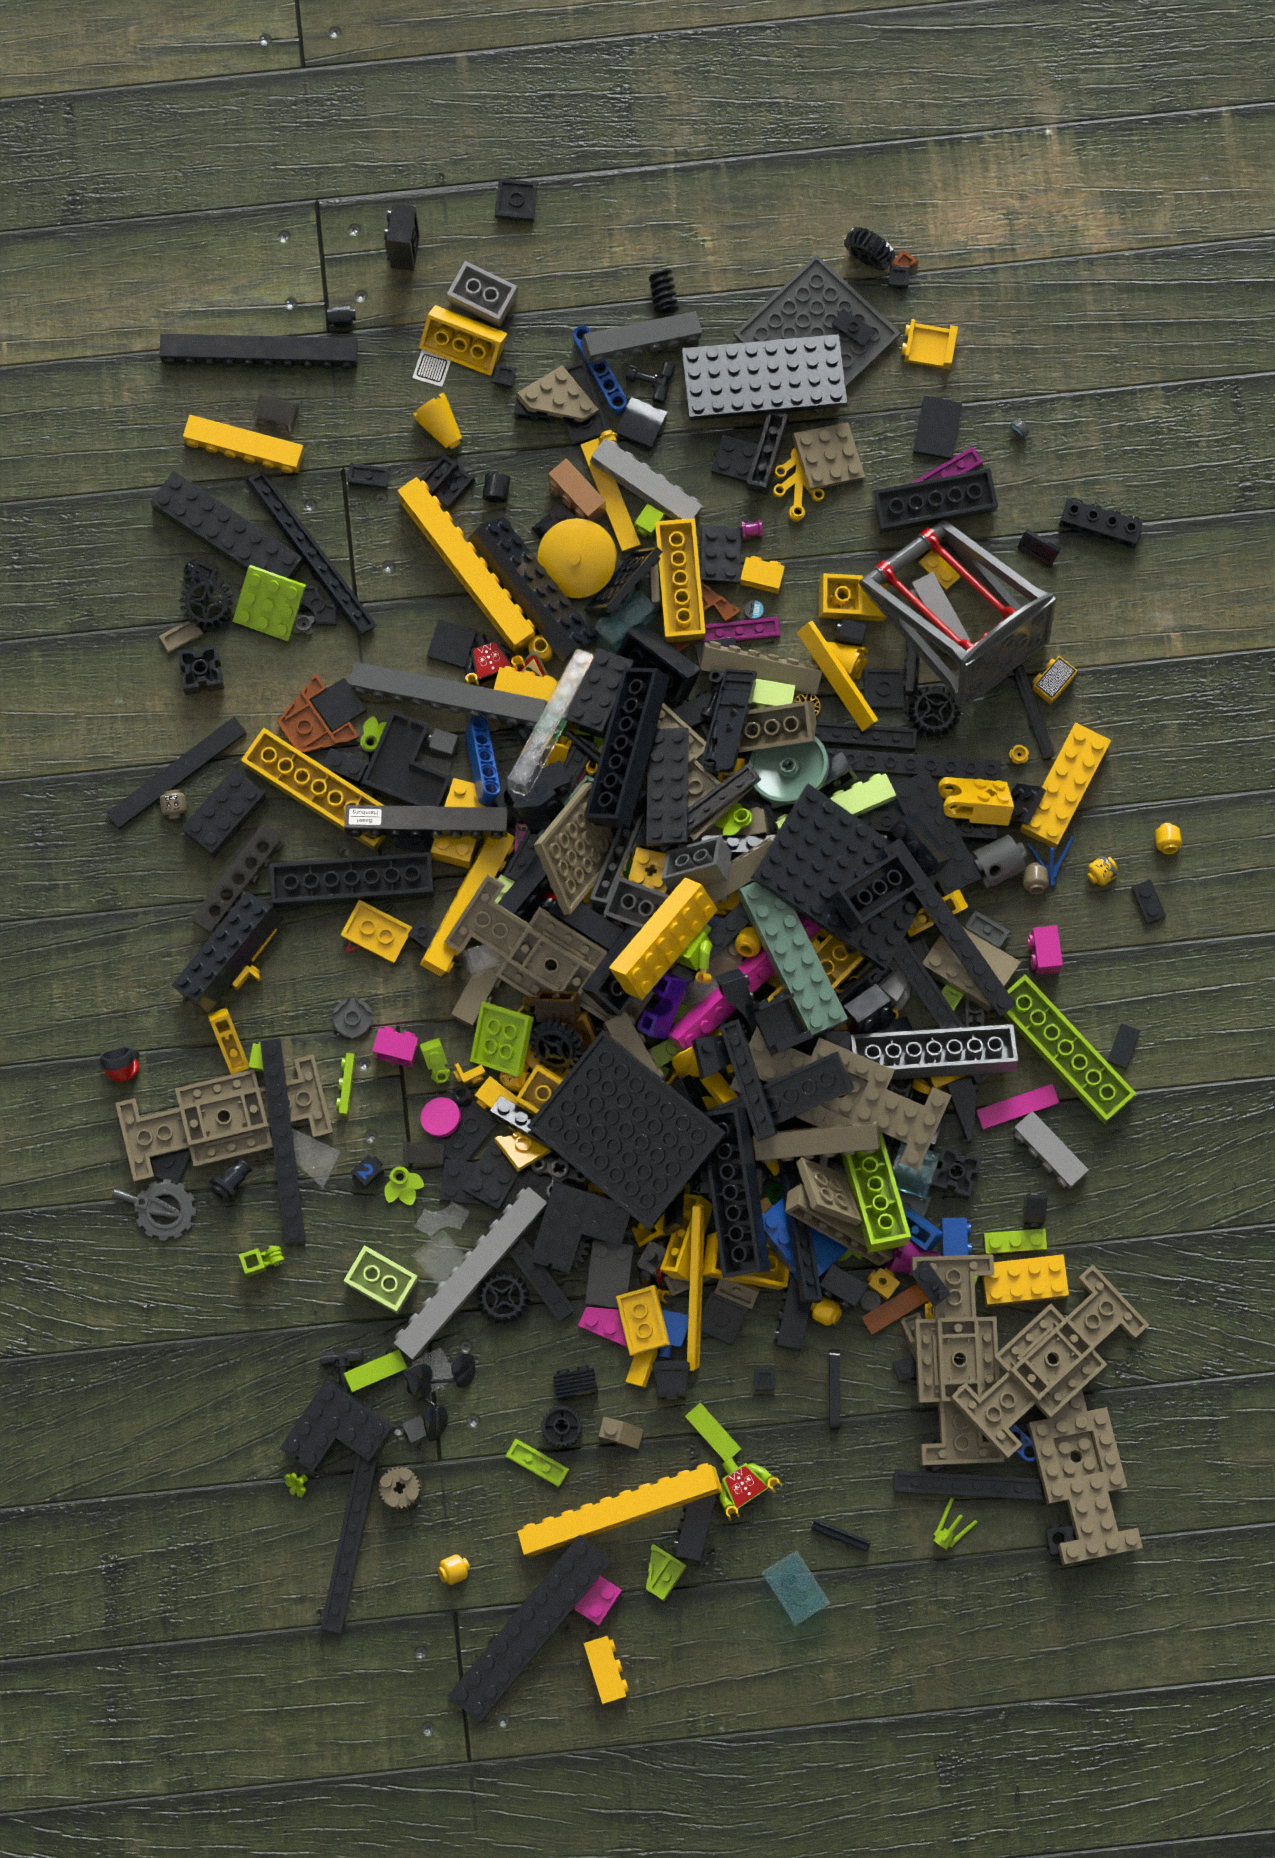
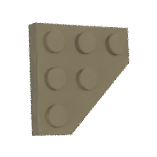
M563 365L516 394V397L527 411L535 413L536 411L545 412L549 416L559 418H574V421L578 422L587 420L599 410Z

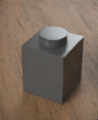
M435 728L434 733H430L427 740L429 751L453 759L459 741L458 735Z

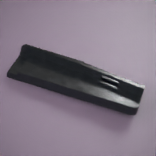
M725 669L701 761L704 770L710 771L712 775L718 776V772L730 773L735 768L756 686V671ZM712 741H714V752L712 751Z

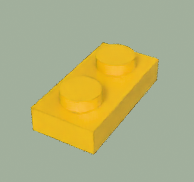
M932 550L918 563L928 574L934 573L940 586L945 591L950 589L961 578L941 556Z

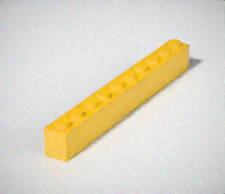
M708 1463L701 1464L696 1467V1470L691 1472L684 1470L677 1473L676 1477L661 1478L656 1484L650 1485V1483L640 1485L638 1490L620 1492L618 1497H605L598 1504H585L580 1507V1510L562 1512L560 1517L544 1518L542 1523L537 1525L535 1523L524 1525L522 1530L517 1531L525 1556L533 1557L571 1544L579 1534L588 1538L722 1492L716 1468L708 1465Z

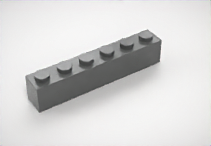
M694 311L584 334L581 344L587 363L594 362L599 364L607 359L613 358V360H618L626 355L637 356L645 351L656 352L665 347L675 348L684 343L694 344L700 339L702 329L697 313Z

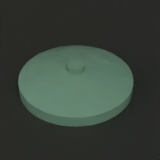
M816 736L812 742L753 750L749 760V764L761 778V781L753 786L757 793L764 799L780 805L795 804L808 783L817 790H820L829 772L827 752Z

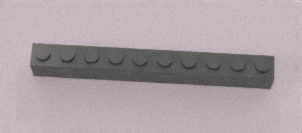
M359 662L354 664L349 683L357 694L365 695L370 693L380 699L390 697L393 701L401 703L404 700L410 701L411 704L416 706L430 705V708L435 710L445 708L455 714L465 712L475 718L485 716L488 720L498 722L500 719L510 725L524 724L530 729L544 728L549 704L544 699Z

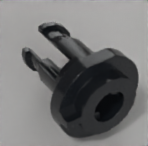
M242 1159L236 1160V1163L220 1178L213 1176L206 1186L223 1202H234L238 1198L235 1192L236 1189L245 1180L246 1175L252 1172L251 1167Z

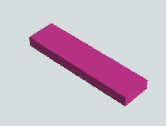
M1053 1084L978 1109L976 1114L982 1130L1028 1115L1031 1111L1037 1112L1057 1105L1060 1102Z

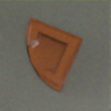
M902 250L891 263V266H905L910 269L917 265L919 260L905 250Z

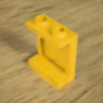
M911 319V325H906L905 331L908 341L903 343L901 355H905L904 362L950 370L958 326L950 325V329L917 324L915 319Z

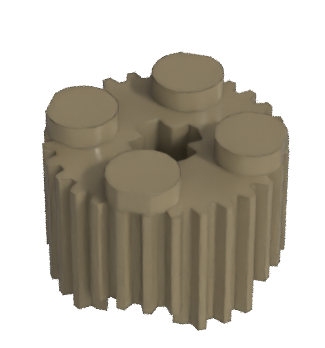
M396 1467L395 1470L392 1468V1471L388 1470V1473H384L385 1475L381 1477L379 1488H381L379 1492L383 1502L393 1509H402V1511L404 1508L412 1507V1504L415 1505V1501H418L417 1497H420L419 1493H421L420 1481L415 1473L403 1467L400 1469ZM398 1484L405 1485L406 1487L403 1489L402 1494H399L398 1491L395 1492Z

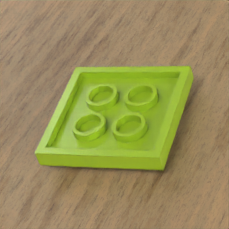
M250 565L246 573L233 622L289 641L306 585Z
M481 1002L470 1061L507 1074L522 1077L534 1017L488 1002Z

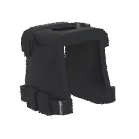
M673 1360L652 1363V1370L657 1384L658 1400L686 1399V1383L690 1362Z

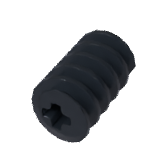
M669 269L654 272L649 276V281L651 282L650 289H652L651 295L654 297V311L657 313L669 314L679 310L678 306H673L678 303V300L672 299V297L676 296V292L670 291L675 288V285L669 284L674 281V277H668V275L673 273Z

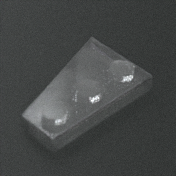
M292 1128L296 1162L324 1188L341 1151Z

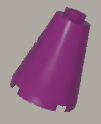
M910 1239L908 1245L894 1248L893 1258L886 1262V1268L892 1272L910 1273L911 1257L942 1255L933 1250H924Z

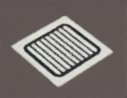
M421 350L413 378L442 387L451 360Z

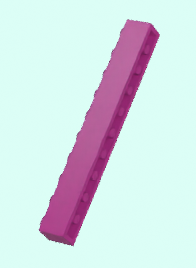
M796 911L810 940L822 928ZM761 947L760 952L756 956L747 957L735 968H739L743 974H747L750 980L748 989L752 993L775 973L763 947ZM717 985L670 1029L668 1038L677 1049L684 1051L692 1046V1040L708 1036L736 1007L723 998Z

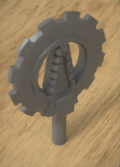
M163 1179V1183L157 1184L154 1181L148 1184L150 1188L146 1191L142 1190L138 1196L114 1189L112 1197L133 1203L135 1213L138 1212L139 1219H136L139 1227L143 1226L146 1229L145 1234L151 1238L155 1235L162 1241H168L167 1237L174 1236V1239L182 1236L181 1232L185 1229L189 1230L193 1223L190 1222L192 1216H196V1207L193 1208L192 1201H194L192 1194H187L184 1190L186 1187L183 1184L171 1183L172 1180ZM163 1195L174 1197L179 1202L180 1210L157 1197ZM151 1215L177 1218V1220L172 1224L161 1225L155 1222Z

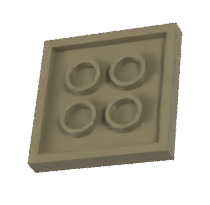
M849 423L793 433L792 439L808 490L859 481L865 478Z
M802 1157L796 1162L799 1175L802 1178L804 1189L813 1210L856 1226L862 1222L846 1174Z

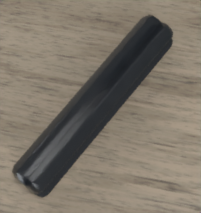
M815 1519L811 1527L813 1531L865 1552L869 1550L871 1544L869 1540Z

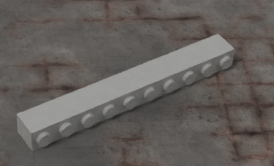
M528 1187L526 1190L523 1188L517 1194V1201L513 1205L509 1204L502 1212L504 1216L499 1221L496 1219L490 1225L489 1229L491 1231L486 1237L482 1235L475 1243L477 1247L474 1251H468L462 1258L464 1262L459 1268L456 1266L448 1275L450 1276L449 1280L446 1283L442 1282L435 1290L437 1292L432 1299L429 1297L422 1304L421 1307L424 1309L419 1314L415 1313L408 1321L410 1325L405 1330L401 1329L396 1334L394 1344L411 1359L415 1360L481 1284V1281L489 1275L545 1210L547 1202L531 1188Z

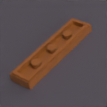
M915 1284L862 1316L861 1319L870 1334L873 1335L929 1300L919 1286Z

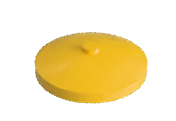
M573 518L561 521L547 531L540 542L537 561L546 569L547 574L558 585V588L565 597L584 598L598 593L610 582L616 570L617 552L611 536L602 526L587 519Z

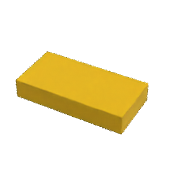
M659 1349L635 1355L625 1382L646 1388L652 1371V1363L655 1362Z

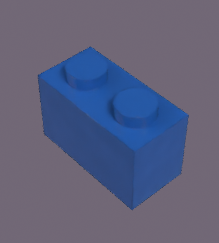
M913 1209L904 1210L911 1234L910 1239L924 1250H933L944 1233Z
M942 1218L941 1231L944 1233L941 1237L942 1256L972 1255L971 1243H968L967 1235H971V1223H967V1218Z

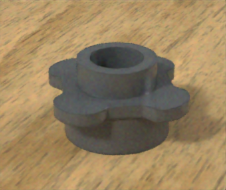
M298 614L295 622L296 625L293 628L294 632L297 634L300 632L307 635L312 634L314 617Z

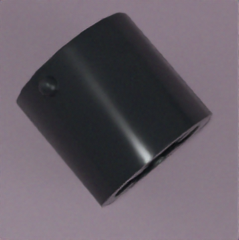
M502 473L485 474L483 499L492 503L508 502L511 478Z

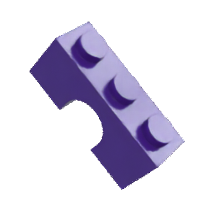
M665 973L651 990L659 995V1002L654 1009L643 1011L637 1029L651 1037L667 1039L688 982L676 975Z

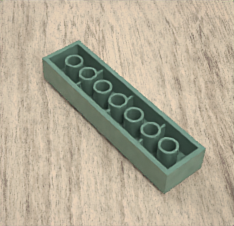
M756 882L740 888L737 895L785 994L788 995L793 992L795 995L789 999V1002L803 1031L810 1030L814 1038L844 1024L848 1018L795 909Z

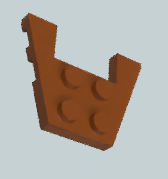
M701 582L703 612L714 607L724 622H728L740 614V610L736 606L731 605L725 598L719 596L710 587ZM659 594V596H660V605H661V609H662V599H661V594ZM690 641L673 642L672 646L681 653L690 647L691 643Z
M317 673L277 720L278 725L292 746L304 754L360 738L350 722L331 732L310 702L313 697L326 690Z

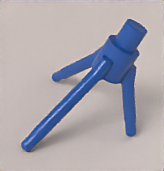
M1070 837L1056 865H1054V848H1050V863L1045 865L1029 842L1026 844L1037 862L1047 868L1049 886L1056 885L1055 877H1057V872L1074 837Z

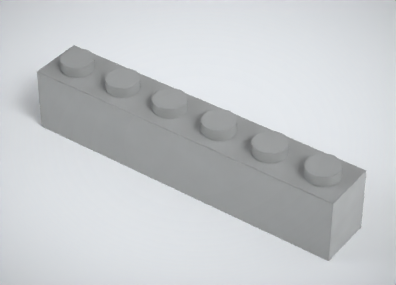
M605 438L591 456L590 463L654 508L663 512L670 519H693L700 513L702 505L697 498L689 497L681 487L672 485L665 476L653 472L649 465L637 461L632 453L624 452L620 449L616 442Z

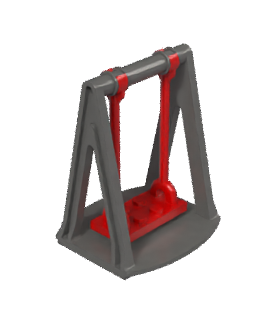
M944 519L931 528H926L917 535L915 540L888 560H883L877 564L869 574L859 580L862 590L947 686L956 705L961 708L1002 682L1013 672L1014 668L1024 663L1050 641L1056 604L1054 595L1033 586ZM944 539L985 587L939 544L940 540ZM932 550L941 556L1002 614L1004 621L1000 622L989 633H985L974 645L968 640H961L895 577L896 573L925 551ZM993 574L1031 602L1021 607ZM888 583L894 586L936 627L880 585ZM916 631L953 658L960 668L959 680Z

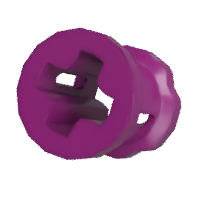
M761 520L753 523L741 522L743 539L750 536L763 537Z

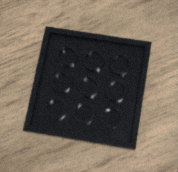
M657 546L633 550L615 571L606 587L595 595L584 611L589 615L618 611L623 605L621 601L625 596L629 597L634 592V586L638 581L641 582L648 575L646 571L659 562L661 559L659 556L663 551Z

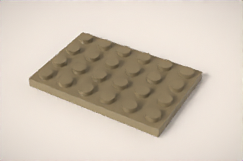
M591 782L584 783L534 844L543 870L546 872L550 886L564 915L571 914L596 883L614 840L610 827L596 826L584 818L592 788Z

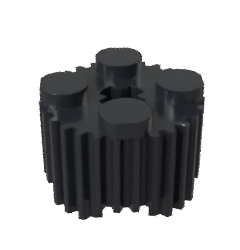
M557 1405L556 1408L553 1407V1410L549 1409V1413L546 1412V1416H543L541 1421V1431L545 1441L552 1445V1447L556 1446V1448L560 1447L561 1449L575 1445L578 1442V1438L581 1437L580 1434H582L583 1429L579 1414L575 1410L572 1411L571 1407H563V1405L561 1407ZM560 1422H564V1425L568 1426L567 1429H564V1432L556 1429Z

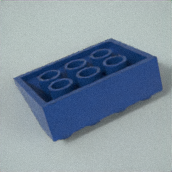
M783 1196L762 1213L766 1242L797 1280ZM810 1227L818 1276H820L849 1248Z

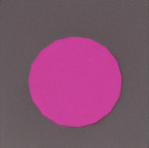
M439 1097L432 1099L422 1110L421 1124L426 1132L432 1136L439 1138L449 1136L457 1130L458 1124L461 1122L460 1109L449 1098Z

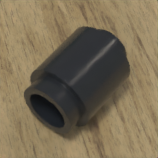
M351 304L332 306V308L327 309L329 324H334V326L353 324L352 320H356L355 308H351Z

